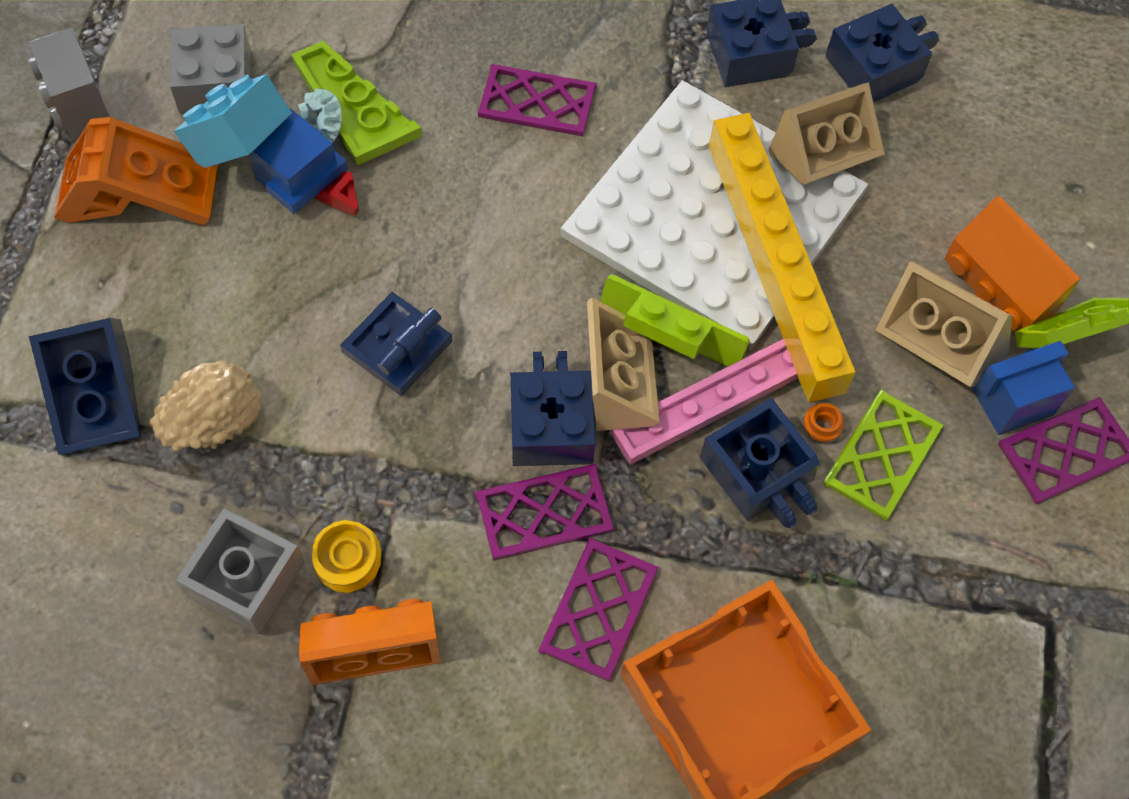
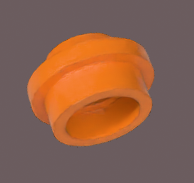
M820 403L808 409L803 425L806 433L812 439L819 442H831L841 435L844 428V418L836 406L829 403ZM819 420L826 421L830 428H822L816 422Z

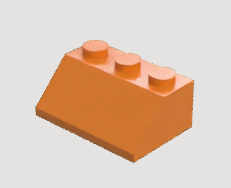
M1000 196L994 198L954 238L944 258L951 270L970 285L977 297L1012 316L1011 331L1014 333L1057 314L1081 279Z
M407 599L397 604L398 607L380 609L378 606H365L355 610V614L339 617L334 613H323L312 617L310 622L301 623L299 661L311 684L318 685L441 663L432 601L423 602L422 599Z

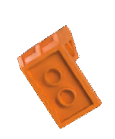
M115 118L90 119L66 156L54 218L71 223L121 215L129 202L133 201L204 226L210 219L218 164L205 168L195 162L182 143Z

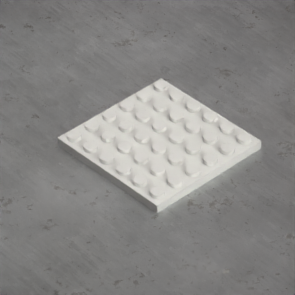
M682 80L560 228V236L657 295L747 336L750 339L747 349L751 351L775 316L709 149L713 121L742 113ZM753 120L813 266L866 192L868 183L842 170L808 184H801L768 152L776 132Z

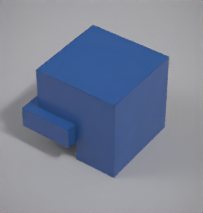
M290 109L292 114L249 154L255 179L267 188L270 195L295 214L348 169L347 160L334 150L333 143Z
M1061 341L1035 350L1032 348L1025 351L1024 354L989 365L980 381L974 387H971L998 435L1053 416L1074 390L1075 386L1062 366L1069 353Z

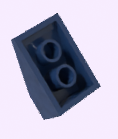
M105 318L29 336L58 455L141 436L131 358L121 319Z

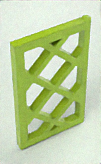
M880 390L827 474L823 485L887 521L943 425L887 394L885 391ZM883 403L894 409L897 419L877 423L874 414L880 404ZM919 423L931 430L923 443L914 444L908 425ZM900 427L906 446L886 449L880 431ZM872 432L878 451L857 455L855 445L862 434ZM909 453L912 463L905 475L895 476L889 457ZM881 459L887 478L866 482L860 463ZM852 464L858 484L847 486L835 479L842 466ZM890 486L892 497L885 508L872 501L870 489Z

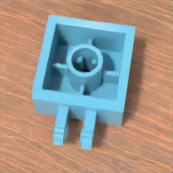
M267 74L253 79L246 75L236 80L228 88L225 84H221L210 90L205 95L208 101L188 110L183 115L185 121L174 132L195 162L207 168L249 155L292 112Z

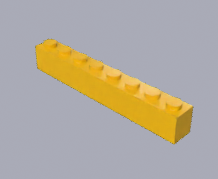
M744 113L714 120L709 149L808 403L846 394L855 375V369L750 113Z

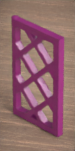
M491 64L478 110V117L583 137L597 83ZM498 74L514 76L517 80L501 87L496 78ZM536 80L551 83L553 87L538 94L529 82ZM523 86L531 98L515 105L507 94ZM569 87L585 89L586 94L574 101L566 89ZM559 93L568 105L552 112L544 100ZM501 98L509 109L503 112L488 109L490 102ZM537 104L545 116L543 118L525 116L521 112ZM572 111L579 118L578 125L563 123L558 120V118Z
M1101 397L1000 440L998 443L1036 504L1129 462V438ZM1096 410L1103 420L1101 429L1079 422L1081 415ZM1059 425L1070 428L1066 444L1045 438V432ZM1077 430L1099 437L1095 454L1074 447ZM1025 440L1035 443L1031 460L1018 456L1012 446ZM1106 440L1119 444L1125 455L1113 460L1103 457ZM1042 446L1064 453L1060 470L1038 463ZM1071 456L1093 463L1091 470L1078 476L1067 473ZM1036 471L1058 478L1057 485L1041 492L1034 481Z
M596 464L475 492V498L479 503L493 561L614 531L597 474ZM585 475L589 476L591 487L585 496L565 485L568 479ZM547 484L554 488L544 505L524 495L527 489ZM560 492L580 502L570 520L550 510ZM504 494L512 497L502 515L490 510L486 500L487 498ZM519 502L539 512L528 530L508 520ZM586 507L598 512L602 520V524L586 528L576 523ZM545 516L565 527L561 534L540 538L534 534ZM492 520L495 521V522H497L494 527H493ZM504 526L523 538L519 544L499 548L496 537Z
M589 538L538 652L609 682L656 575L658 566L598 542L594 538ZM593 551L607 557L611 568L589 575L586 566ZM635 568L646 573L640 589L630 593L621 572ZM615 575L623 595L600 603L592 583ZM586 585L594 606L571 614L568 605L575 590ZM626 603L630 612L622 629L612 632L604 611ZM597 614L606 635L583 643L575 622ZM568 625L576 646L566 650L552 646L551 642L557 629ZM609 642L612 653L605 669L591 663L586 651Z

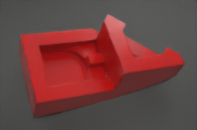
M345 171L314 197L340 211L356 215L359 212L352 172Z

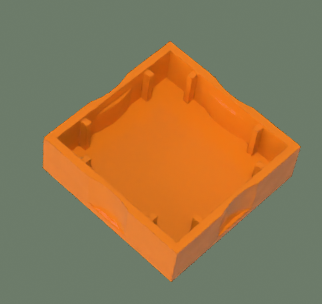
M773 579L721 607L711 618L702 624L677 632L623 662L621 678L693 799H766L858 744L871 731V728L836 675L826 667L816 654L806 629Z

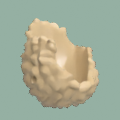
M226 361L202 363L195 366L192 370L185 371L181 375L180 381H173V388L167 391L166 396L160 397V404L154 409L155 416L150 419V425L153 427L155 437L161 440L164 447L172 446L173 451H179L182 448L188 447L198 449L200 447L208 448L209 446L212 449H216L218 444L225 443L227 439L232 440L234 434H241L243 430L250 428L251 423L256 422L262 406L261 392L256 388L254 381L251 379V374L246 372L243 367L228 364Z

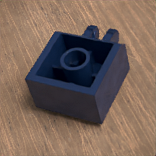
M736 0L712 4L710 6L706 34L724 87L782 78L792 73L799 49L810 47L817 40L814 29H807V26L811 23L808 13L804 11L786 13L781 0Z
M892 3L834 28L825 57L849 88L869 83L872 100L875 102L917 83L924 76L932 56L930 49L938 43L939 35L932 30L918 36L917 34L923 31L927 25L926 19L919 15L905 20Z
M542 351L533 352V372H510L513 466L586 465L594 463L595 429L591 371H568L567 351H558L556 356V369L558 371L543 372L544 356Z
M772 397L704 439L700 459L747 521L769 508L785 528H791L797 522L794 512L784 500L789 495L806 515H811L817 511L815 499L804 486L814 479L820 466L817 454Z

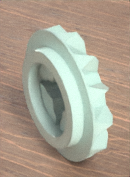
M315 89L313 93H305V103L298 104L301 111L300 116L333 143L339 134L342 123V111L337 97L332 92L324 89Z

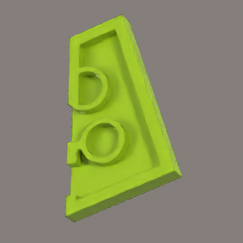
M1093 297L1016 331L1017 347L1038 349L1058 341L1066 344L1129 324V298Z

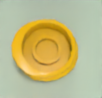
M342 520L330 524L316 536L312 547V564L317 576L324 585L334 591L351 593L364 588L376 577L381 565L382 551L380 542L374 532L360 522Z

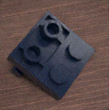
M391 292L341 343L340 347L343 354L402 396L453 341L452 334L437 324L442 318L435 309L429 308L423 314L394 292Z

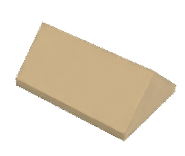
M864 83L784 110L768 152L801 184H808L884 155L869 83Z
M910 261L876 331L969 387H974L980 381L989 365L1000 362L1009 353L1012 316L914 261Z
M592 297L587 301L592 393L597 431L655 426L660 423L652 339L623 326L625 314Z

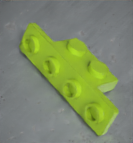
M610 274L605 281L600 302L626 315L623 326L692 359H695L699 353L729 367L744 358L750 343V339L747 336L613 274Z

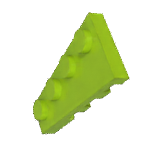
M325 41L318 42L291 54L294 66L311 93L315 89H324L332 92L337 97L342 111V123L338 136L357 166L422 137V128L414 120L409 121L401 114V109L391 100L387 101L369 80H363L354 72L353 66Z

